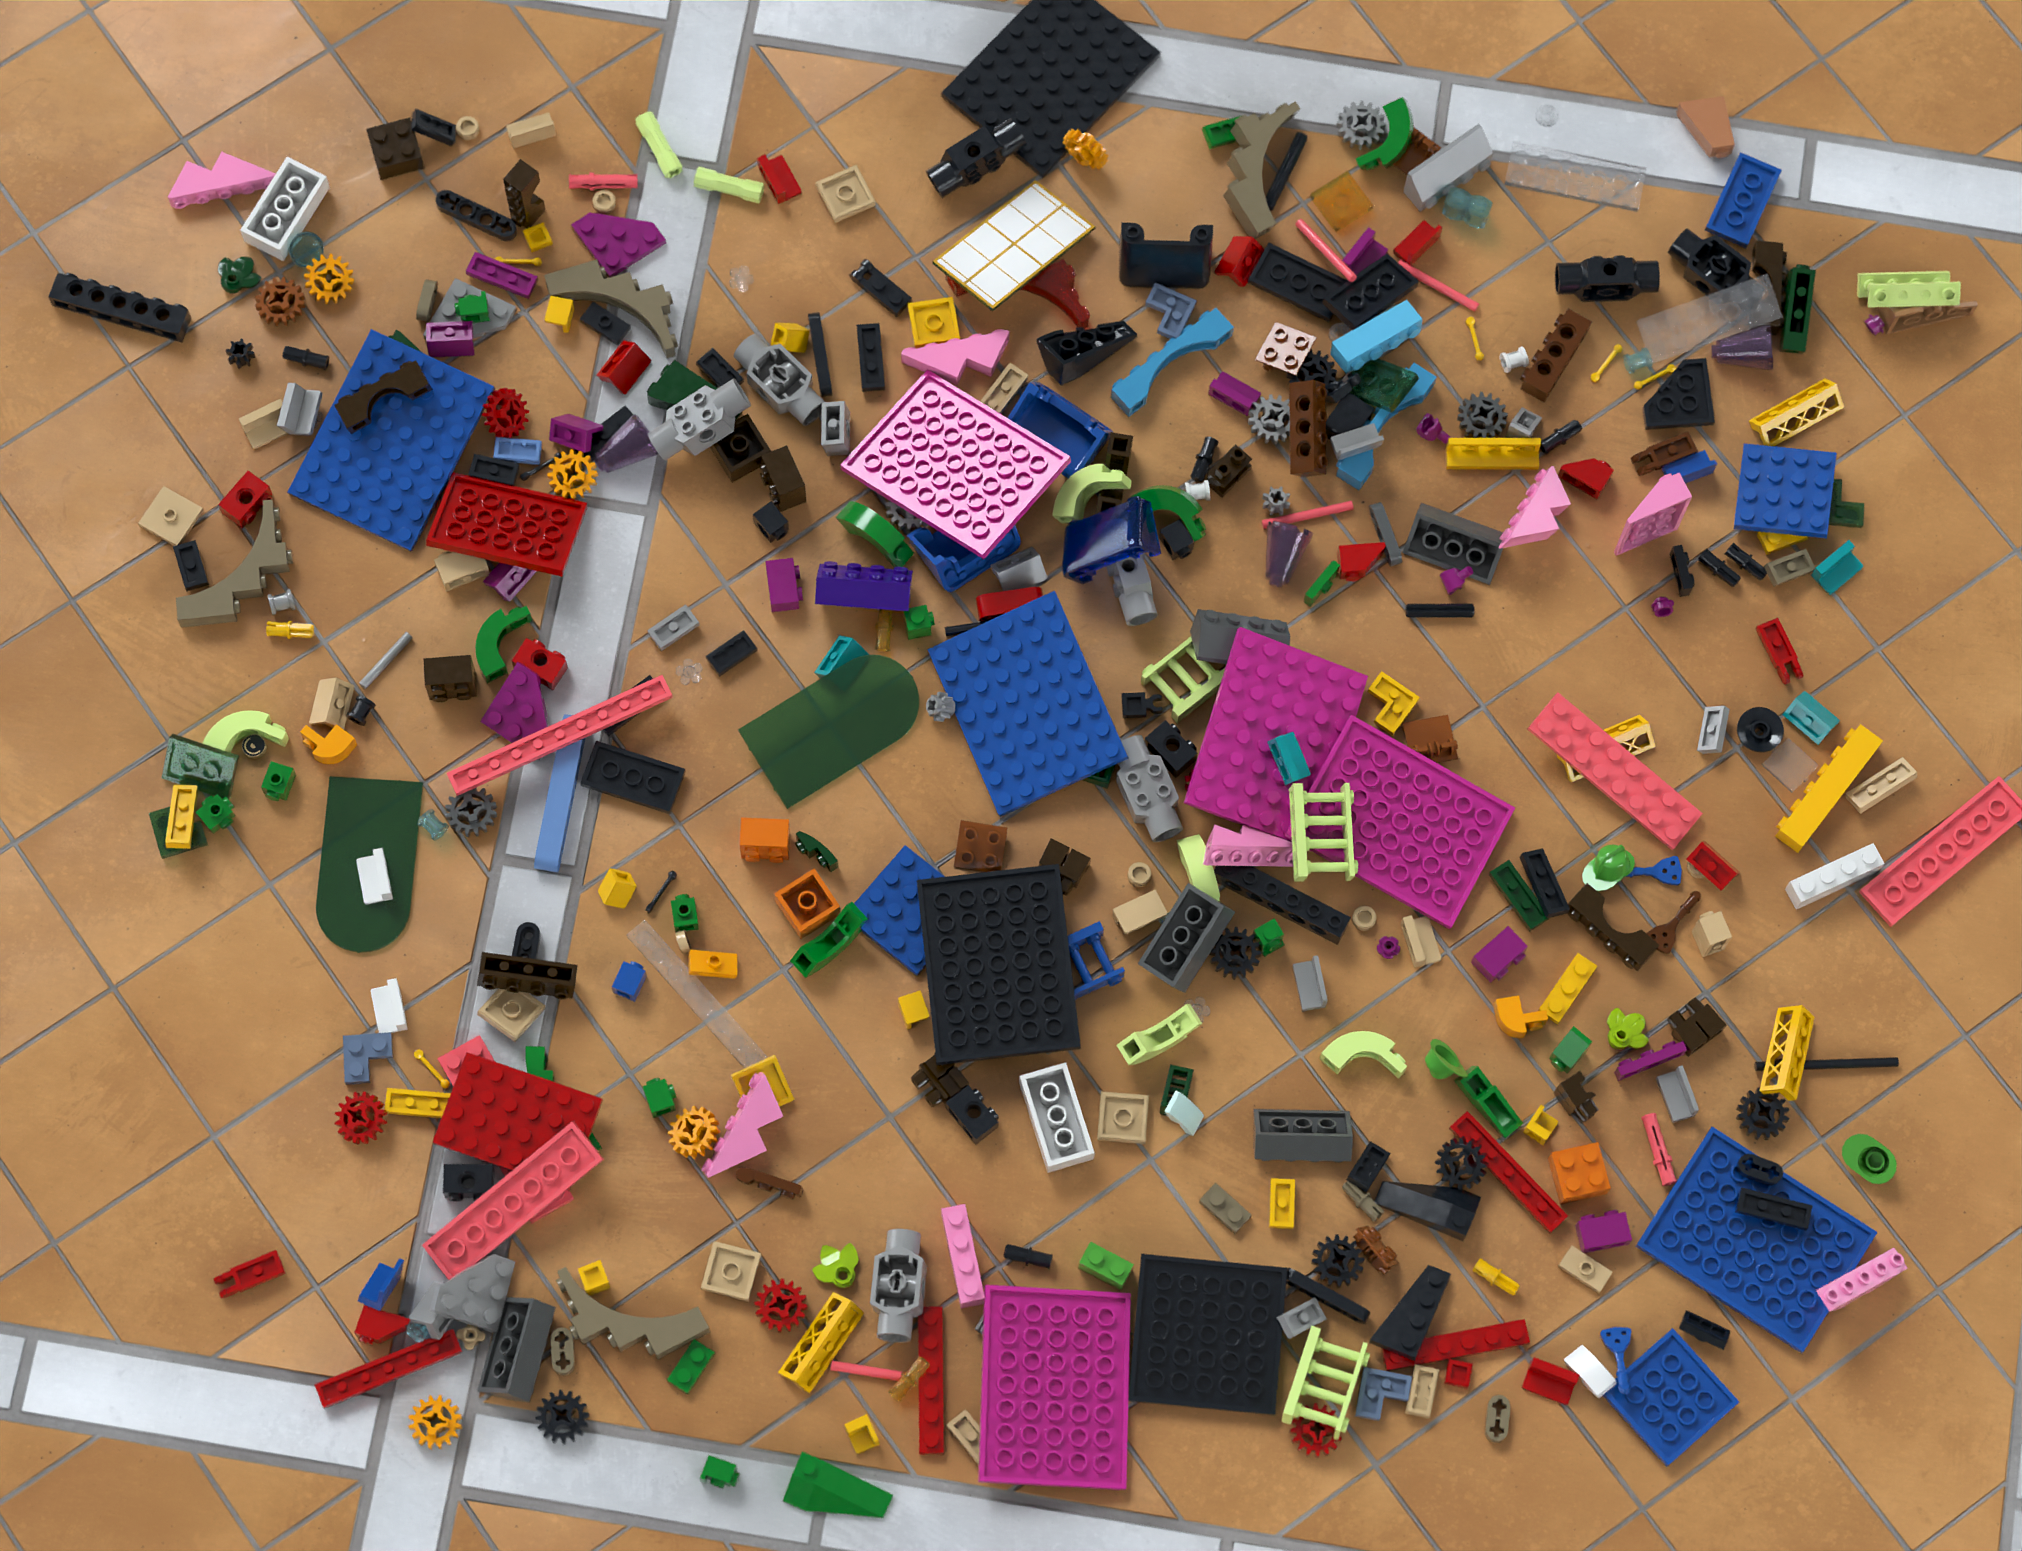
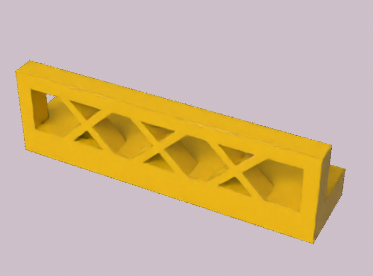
M1824 378L1750 419L1749 423L1753 430L1759 432L1763 445L1776 446L1844 408V404L1837 384ZM1833 395L1836 404L1829 408L1824 407L1827 398ZM1812 406L1817 407L1813 417L1805 418L1809 408ZM1793 417L1798 418L1793 428H1786L1789 419ZM1777 428L1776 437L1769 441L1767 431Z
M1448 438L1446 445V469L1538 470L1541 438Z
M1641 715L1604 729L1619 744H1626L1625 749L1634 756L1655 747L1649 722ZM1645 733L1647 742L1639 746L1635 745L1637 737ZM1557 755V758L1564 763L1570 782L1583 778L1579 772L1573 773L1572 766Z
M1803 1005L1781 1007L1777 1010L1760 1086L1762 1094L1781 1093L1788 1101L1797 1100L1815 1018ZM1792 1014L1791 1020L1783 1025L1784 1016ZM1787 1033V1040L1779 1046V1039ZM1783 1054L1782 1061L1777 1066H1774L1775 1059ZM1778 1074L1777 1085L1769 1086L1770 1081Z
M833 1292L778 1373L793 1381L803 1391L810 1394L864 1315V1312L851 1300ZM836 1302H840L841 1304L838 1307V1309L832 1312V1308L834 1307ZM826 1323L825 1328L818 1332L819 1327ZM812 1343L810 1350L804 1353L806 1346ZM798 1363V1367L795 1370V1372L793 1374L789 1373L793 1365Z

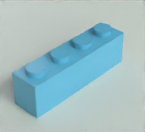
M1405 300L1333 341L1330 355L1346 374L1352 370H1359L1366 362L1378 359L1384 352L1397 348L1408 338H1415L1421 332L1423 319L1412 305Z

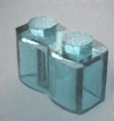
M1451 187L1445 199L1442 213L1452 220H1463L1474 228H1485L1493 203L1486 197L1471 195L1464 189Z

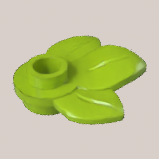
M1615 1008L1610 1013L1607 1024L1610 1029L1608 1032V1042L1614 1049H1624L1626 1047L1641 1049L1647 1045L1649 1039L1641 1033L1645 1027L1643 1015L1632 1013L1625 1016L1619 1008Z
M848 1243L840 1252L831 1246L823 1245L820 1254L822 1264L812 1269L816 1278L824 1283L833 1282L839 1288L851 1286L855 1280L854 1268L858 1263V1254L855 1247ZM842 1272L848 1275L845 1280L839 1279L838 1276Z

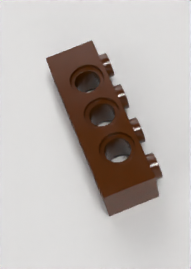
M1569 308L1564 315L1560 313L1554 323L1556 329L1553 333L1549 331L1543 341L1545 345L1543 350H1537L1532 358L1533 366L1531 369L1526 368L1520 378L1523 381L1521 390L1545 402L1587 335L1592 321ZM1560 334H1568L1571 338L1564 339ZM1549 352H1557L1559 357H1553ZM1538 370H1546L1548 375H1542Z
M1315 380L1289 383L1291 475L1299 477L1326 475L1328 460L1326 457L1327 413L1325 410V398L1327 392L1325 383Z

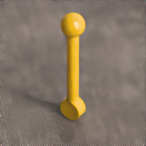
M497 256L495 260L505 264H534L535 266L542 264V260L539 257L534 259H503Z
M1468 317L1466 325L1471 331L1476 350L1475 358L1481 361L1484 358V354L1480 351L1474 329L1475 319Z
M1620 344L1614 346V351L1599 370L1591 374L1590 379L1592 382L1596 383L1599 381L1600 374L1615 355L1623 350Z
M1669 364L1667 369L1643 381H1636L1634 388L1640 390L1643 385L1667 373L1672 374L1676 370V366Z
M416 1050L414 1052L415 1058L421 1060L441 1082L442 1088L447 1089L450 1086L449 1080L444 1079L424 1057L422 1050Z

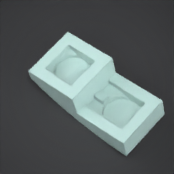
M1175 1091L1165 1110L1171 1121L1178 1123L1185 1133L1194 1136L1204 1117L1200 1109L1178 1091Z

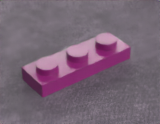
M474 252L466 269V275L527 299L530 298L538 281V276L477 252Z
M1671 1041L1663 1045L1662 1050L1657 1052L1649 1050L1640 1055L1641 1058L1632 1061L1629 1058L1618 1063L1619 1067L1614 1072L1617 1081L1683 1056L1687 1051L1683 1041L1677 1044L1675 1041Z

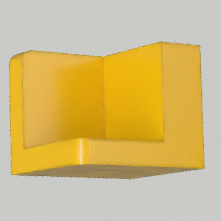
M550 296L544 318L545 322L560 325L563 327V332L568 333L574 313L573 300Z
M775 323L770 345L781 344L789 352H805L810 330L796 323Z
M609 868L598 888V893L605 905L624 909L637 886L629 872Z
M921 990L898 997V1005L907 1029L912 1028L913 1023L929 1018Z
M1543 1105L1539 1106L1523 1131L1524 1134L1541 1145L1545 1144L1558 1124V1120L1543 1111L1545 1108Z
M601 1260L577 1268L586 1293L589 1296L611 1288Z
M867 1414L844 1424L857 1454L879 1445V1439Z

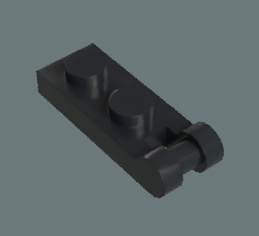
M867 259L860 263V267L857 270H853L849 274L850 278L896 317L908 306V303L912 302V297L876 269ZM866 273L871 276L868 280L863 277Z

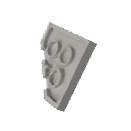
M455 278L430 323L461 321V317H456L455 303H459L458 298H464L466 295L481 296L482 290ZM486 293L490 321L473 323V339L484 336L485 333L494 330L501 331L506 329L517 310L516 306ZM426 330L423 333L424 339H426Z
M492 1254L482 1259L479 1263L456 1274L455 1277L435 1287L430 1311L490 1332H497L515 1261Z

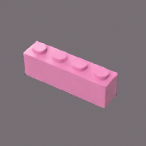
M962 1204L942 1208L941 1217L960 1308L984 1304L985 1296L966 1206Z

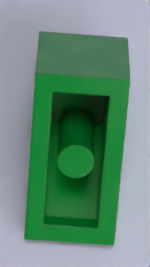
M1573 1026L1552 1052L1549 1058L1552 1060L1551 1064L1558 1071H1565L1568 1074L1586 1054L1592 1041Z

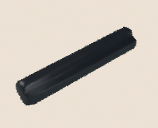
M1407 604L1405 607V614L1408 618L1473 617L1475 613L1474 604Z

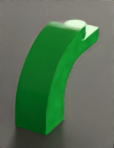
M1404 97L1382 106L1389 121V134L1380 147L1356 158L1357 164L1362 170H1372L1379 166L1378 162L1380 161L1384 167L1388 168L1395 164L1408 149L1414 125L1411 110Z
M1166 485L1151 486L1135 493L1129 498L1139 518L1156 510H1170L1183 520L1194 542L1206 535L1204 531L1206 526L1200 517H1196V514L1203 510L1202 507L1190 494L1179 488Z
M850 501L836 516V519L850 534L861 536L869 541L885 556L893 567H903L914 554V551L904 541L905 537L893 525L863 504Z
M527 606L522 608L516 607L506 616L502 609H499L490 615L480 628L475 650L481 674L487 684L508 673L506 665L499 654L500 643L508 633L532 621L531 613Z
M853 902L848 903L825 931L798 949L790 962L805 978L809 977L845 950L860 934V928L868 918Z

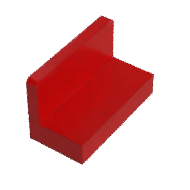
M765 154L757 158L758 169L778 204L802 193L799 184L782 155L768 160Z
M1423 220L1394 248L1393 254L1407 264L1413 265L1440 238L1443 227L1438 225L1436 228H1433L1428 222Z
M1234 236L1214 273L1217 276H1229L1239 287H1245L1265 249L1253 236Z
M623 340L596 376L601 381L612 383L621 394H627L651 363V359L636 343Z
M1702 841L1686 858L1688 862L1721 891L1724 890L1734 877L1740 874L1735 867L1706 841Z
M1533 1357L1524 1378L1522 1389L1567 1405L1580 1374Z

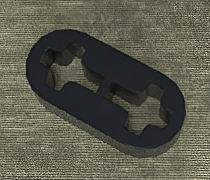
M1744 1154L1737 1162L1736 1168L1740 1175L1765 1185H1776L1783 1177V1170L1779 1164L1753 1154ZM1750 1160L1752 1161L1751 1165L1758 1168V1170L1751 1168L1749 1171H1746V1166L1742 1163ZM1772 1168L1777 1176L1769 1179V1174L1761 1170L1769 1171Z

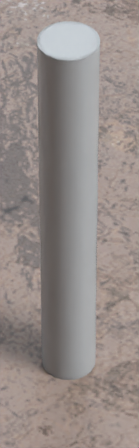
M405 632L359 682L360 686L367 689L413 637Z

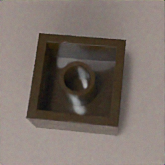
M410 117L366 129L380 180L425 169L415 132L411 131L412 122Z
M749 414L735 420L734 432L710 446L731 482L760 468L759 465L762 464L761 455L771 452Z
M786 445L761 455L762 464L759 465L761 470L760 476L763 484L769 487L771 492L769 496L775 506L778 505L782 512L806 502L805 483L788 446Z
M471 655L423 658L425 687L429 700L445 702L451 698L469 700L471 697L477 696L475 668Z

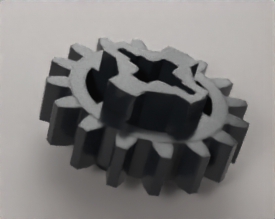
M1311 349L1297 375L1287 373L1286 377L1291 379L1289 383L1301 382L1299 379L1302 381L1315 380L1325 383L1326 388L1328 384L1336 381L1334 377L1337 374V370L1333 369L1335 363L1334 361L1328 362V354L1322 357L1320 350L1313 354Z
M1238 927L1234 928V932H1230L1228 928H1225V935L1221 934L1209 954L1215 956L1211 959L1210 963L1218 964L1215 971L1223 970V977L1225 978L1229 973L1232 974L1233 980L1236 979L1237 974L1245 978L1246 971L1252 974L1254 972L1253 966L1259 965L1260 961L1256 958L1261 957V951L1256 949L1260 947V943H1253L1255 935L1252 934L1248 937L1246 935L1247 929L1239 933ZM1220 947H1222V950L1225 952V955L1222 959L1219 954ZM1248 948H1250L1251 951L1250 960L1248 959V956L1245 954ZM1238 950L1240 952L1239 956L1237 954L1231 955V951L1236 952Z
M1758 1087L1755 1094L1749 1090L1747 1092L1748 1098L1743 1096L1740 1099L1743 1105L1736 1107V1110L1741 1112L1737 1115L1736 1120L1743 1121L1740 1129L1746 1127L1748 1129L1747 1136L1755 1133L1756 1140L1761 1135H1763L1765 1140H1768L1770 1134L1773 1137H1777L1779 1134L1778 1130L1783 1131L1785 1129L1783 1123H1787L1789 1117L1784 1114L1788 1113L1789 1108L1782 1106L1786 1101L1785 1099H1777L1779 1093L1774 1095L1762 1094L1760 1087ZM1749 1104L1751 1105L1750 1109L1752 1110L1750 1116H1748L1747 1114ZM1759 1111H1760L1761 1113L1765 1111V1112L1767 1113V1115H1766V1116H1764V1115L1760 1116L1758 1113H1759ZM1777 1111L1778 1120L1775 1123L1776 1120L1774 1119V1113Z
M1462 1136L1459 1142L1454 1137L1450 1140V1144L1445 1142L1442 1145L1444 1150L1440 1149L1437 1152V1155L1441 1158L1435 1161V1164L1441 1166L1436 1172L1444 1174L1441 1179L1442 1182L1448 1179L1450 1181L1449 1187L1458 1184L1459 1190H1462L1465 1184L1468 1189L1473 1187V1182L1478 1185L1482 1181L1480 1177H1484L1487 1174L1482 1168H1486L1489 1165L1488 1162L1483 1161L1487 1153H1480L1479 1151L1482 1145L1480 1144L1475 1147L1474 1139L1466 1142L1465 1136ZM1463 1148L1461 1152H1451L1453 1149ZM1465 1155V1157H1464V1159H1463V1160H1464V1162H1463L1464 1167H1462V1168L1459 1170V1168H1460V1161H1459V1160ZM1463 1174L1473 1175L1468 1178H1461Z
M1338 1234L1335 1235L1334 1240L1327 1236L1325 1238L1326 1244L1320 1241L1317 1244L1320 1251L1314 1250L1312 1253L1317 1257L1311 1261L1312 1265H1317L1313 1273L1321 1274L1320 1282L1325 1279L1328 1280V1287L1333 1282L1336 1283L1337 1288L1341 1287L1342 1282L1348 1287L1351 1284L1350 1278L1355 1281L1358 1280V1275L1355 1272L1362 1273L1363 1267L1359 1266V1264L1364 1263L1365 1258L1358 1256L1363 1250L1362 1248H1354L1357 1243L1356 1241L1348 1243V1236H1345L1343 1240H1340ZM1338 1246L1346 1248L1347 1251L1339 1249ZM1327 1250L1329 1258L1322 1262V1255ZM1335 1257L1338 1260H1343L1341 1266L1338 1263H1333ZM1354 1260L1353 1269L1348 1272L1347 1264ZM1331 1271L1333 1273H1336L1338 1276H1333L1328 1272Z
M559 1390V1396H555L550 1392L551 1399L542 1398L544 1407H537V1411L541 1415L536 1416L535 1420L542 1422L538 1426V1430H546L543 1435L544 1438L547 1439L552 1436L554 1444L558 1439H561L562 1444L565 1445L567 1438L575 1442V1434L584 1435L581 1427L588 1428V1423L584 1419L589 1418L590 1415L587 1412H583L587 1405L586 1403L579 1404L582 1399L579 1395L574 1399L572 1391H569L567 1396L564 1395L562 1390ZM561 1401L567 1402L565 1405H556V1404H555V1403L561 1402ZM576 1409L579 1412L577 1423L573 1420V1414L576 1412ZM548 1411L552 1414V1420L549 1422V1425L546 1422ZM556 1411L562 1415L566 1413L569 1423L564 1420L559 1421ZM560 1429H569V1430H570V1431L565 1432V1433H558V1431H559Z

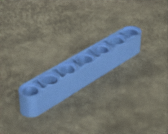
M564 714L563 720L572 715ZM585 738L556 751L535 855L534 869L559 872Z

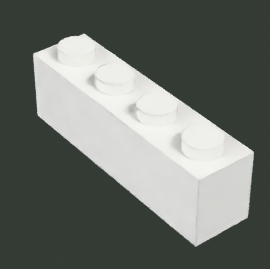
M1874 843L1790 881L1785 890L1797 910L1879 872L1885 863Z

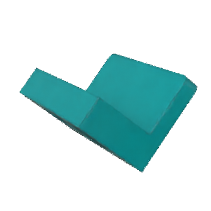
M1850 540L1820 563L1811 575L1829 595L1833 594L1863 568V564L1852 554L1855 546Z
M839 635L814 673L819 678L832 681L841 691H846L869 657V653L853 638Z
M1806 691L1797 696L1782 714L1818 745L1840 722L1835 715Z
M1294 732L1278 736L1267 742L1285 785L1311 775Z

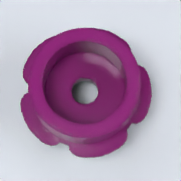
M1871 314L1868 315L1869 318L1864 323L1873 335H1877L1879 332L1883 333L1882 327L1885 324L1878 315L1874 317Z
M1658 597L1652 603L1651 608L1657 617H1666L1672 614L1674 602L1673 600H1668L1667 597Z
M1393 936L1380 938L1377 945L1378 953L1386 959L1393 958L1400 952L1399 941Z

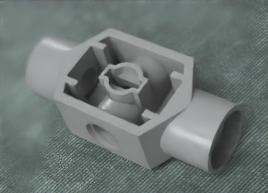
M753 334L737 347L733 356L747 370L748 384L778 414L790 412L803 426L811 424L822 413V403L825 401L812 389V374L781 344L768 346L760 337Z
M734 378L716 390L705 385L669 408L666 413V422L650 431L648 437L664 460L669 459L681 450L696 456L734 432L735 416L749 408L751 403Z
M1118 519L1101 525L1097 532L1105 557L1108 560V563H1106L1109 577L1113 576L1114 594L1116 598L1119 597L1126 624L1128 626H1137L1150 622L1158 616L1153 601L1151 580L1138 540L1132 535L1128 520Z
M1135 735L1122 740L1129 758L1118 763L1121 769L1117 772L1116 783L1134 823L1145 824L1153 842L1165 841L1176 836L1183 830L1175 808L1178 806L1179 796L1161 756L1150 755L1142 735Z
M888 1230L885 1252L876 1255L874 1259L870 1304L873 1310L879 1314L877 1338L884 1341H910L913 1318L923 1314L927 1265L924 1259L919 1256L921 1234L913 1230Z

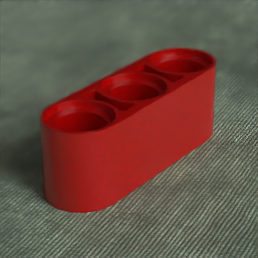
M1028 587L977 596L975 599L979 621H990L1042 597V588Z

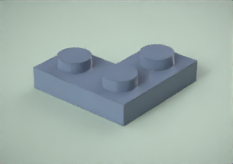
M1155 283L1145 305L1165 313L1157 329V334L1169 339L1178 338L1185 328L1197 300Z
M391 1032L343 1036L344 1078L346 1085L370 1083L369 1060L393 1058Z
M1364 1367L1355 1417L1379 1421L1384 1398L1408 1402L1412 1376Z

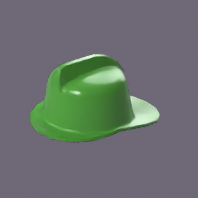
M1613 844L1602 847L1598 851L1597 856L1583 870L1582 878L1584 884L1588 883L1599 892L1612 888L1633 871L1635 866L1634 857L1625 850L1623 845Z
M1432 1039L1430 1042L1431 1049L1425 1057V1063L1431 1075L1436 1079L1448 1078L1453 1074L1467 1078L1468 1074L1460 1064L1454 1051L1441 1040Z
M1856 1134L1845 1141L1842 1147V1156L1844 1162L1852 1170L1874 1184L1886 1183L1893 1178L1897 1162L1895 1156L1888 1148L1867 1134Z

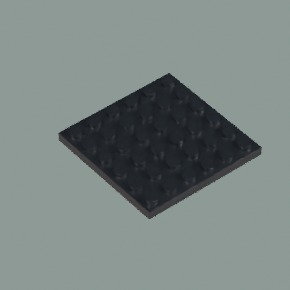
M1141 1254L1128 1401L1275 1415L1282 1340V1326L1277 1317L1284 1314L1287 1268Z

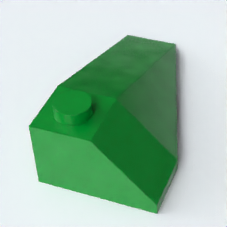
M802 1451L790 1478L783 1502L809 1512L816 1511L883 1518L893 1495Z

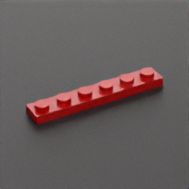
M1468 1111L1450 1126L1449 1129L1459 1140L1462 1136H1465L1466 1142L1474 1139L1475 1147L1480 1144L1482 1145L1479 1151L1480 1153H1487V1156L1483 1159V1161L1489 1163L1486 1168L1549 1234L1568 1218V1215Z
M923 1306V1314L918 1316L919 1454H944L942 1306Z
M1525 1319L1427 1337L1424 1339L1415 1361L1383 1348L1381 1350L1385 1369L1388 1372L1414 1367L1415 1364L1424 1365L1528 1345L1530 1340Z
M454 1329L445 1331L440 1340L428 1338L314 1385L322 1407L325 1409L463 1352Z

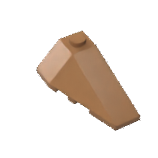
M1960 300V305L1879 307L1878 312L1885 324L1883 327L1887 335L1973 315L1978 305L1976 301Z

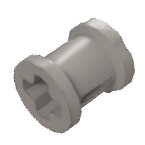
M290 589L286 593L274 596L271 594L267 595L272 615L289 608L295 610Z

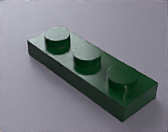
M1510 860L1489 872V876L1529 932L1549 920V918L1545 917L1538 899Z

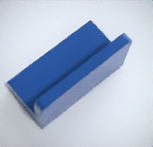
M1706 450L1665 465L1662 470L1665 475L1680 473L1684 482L1688 483L1712 474L1717 466L1716 460L1710 461Z
M399 1258L394 1268L379 1263L361 1291L358 1302L381 1311L401 1278L404 1260Z

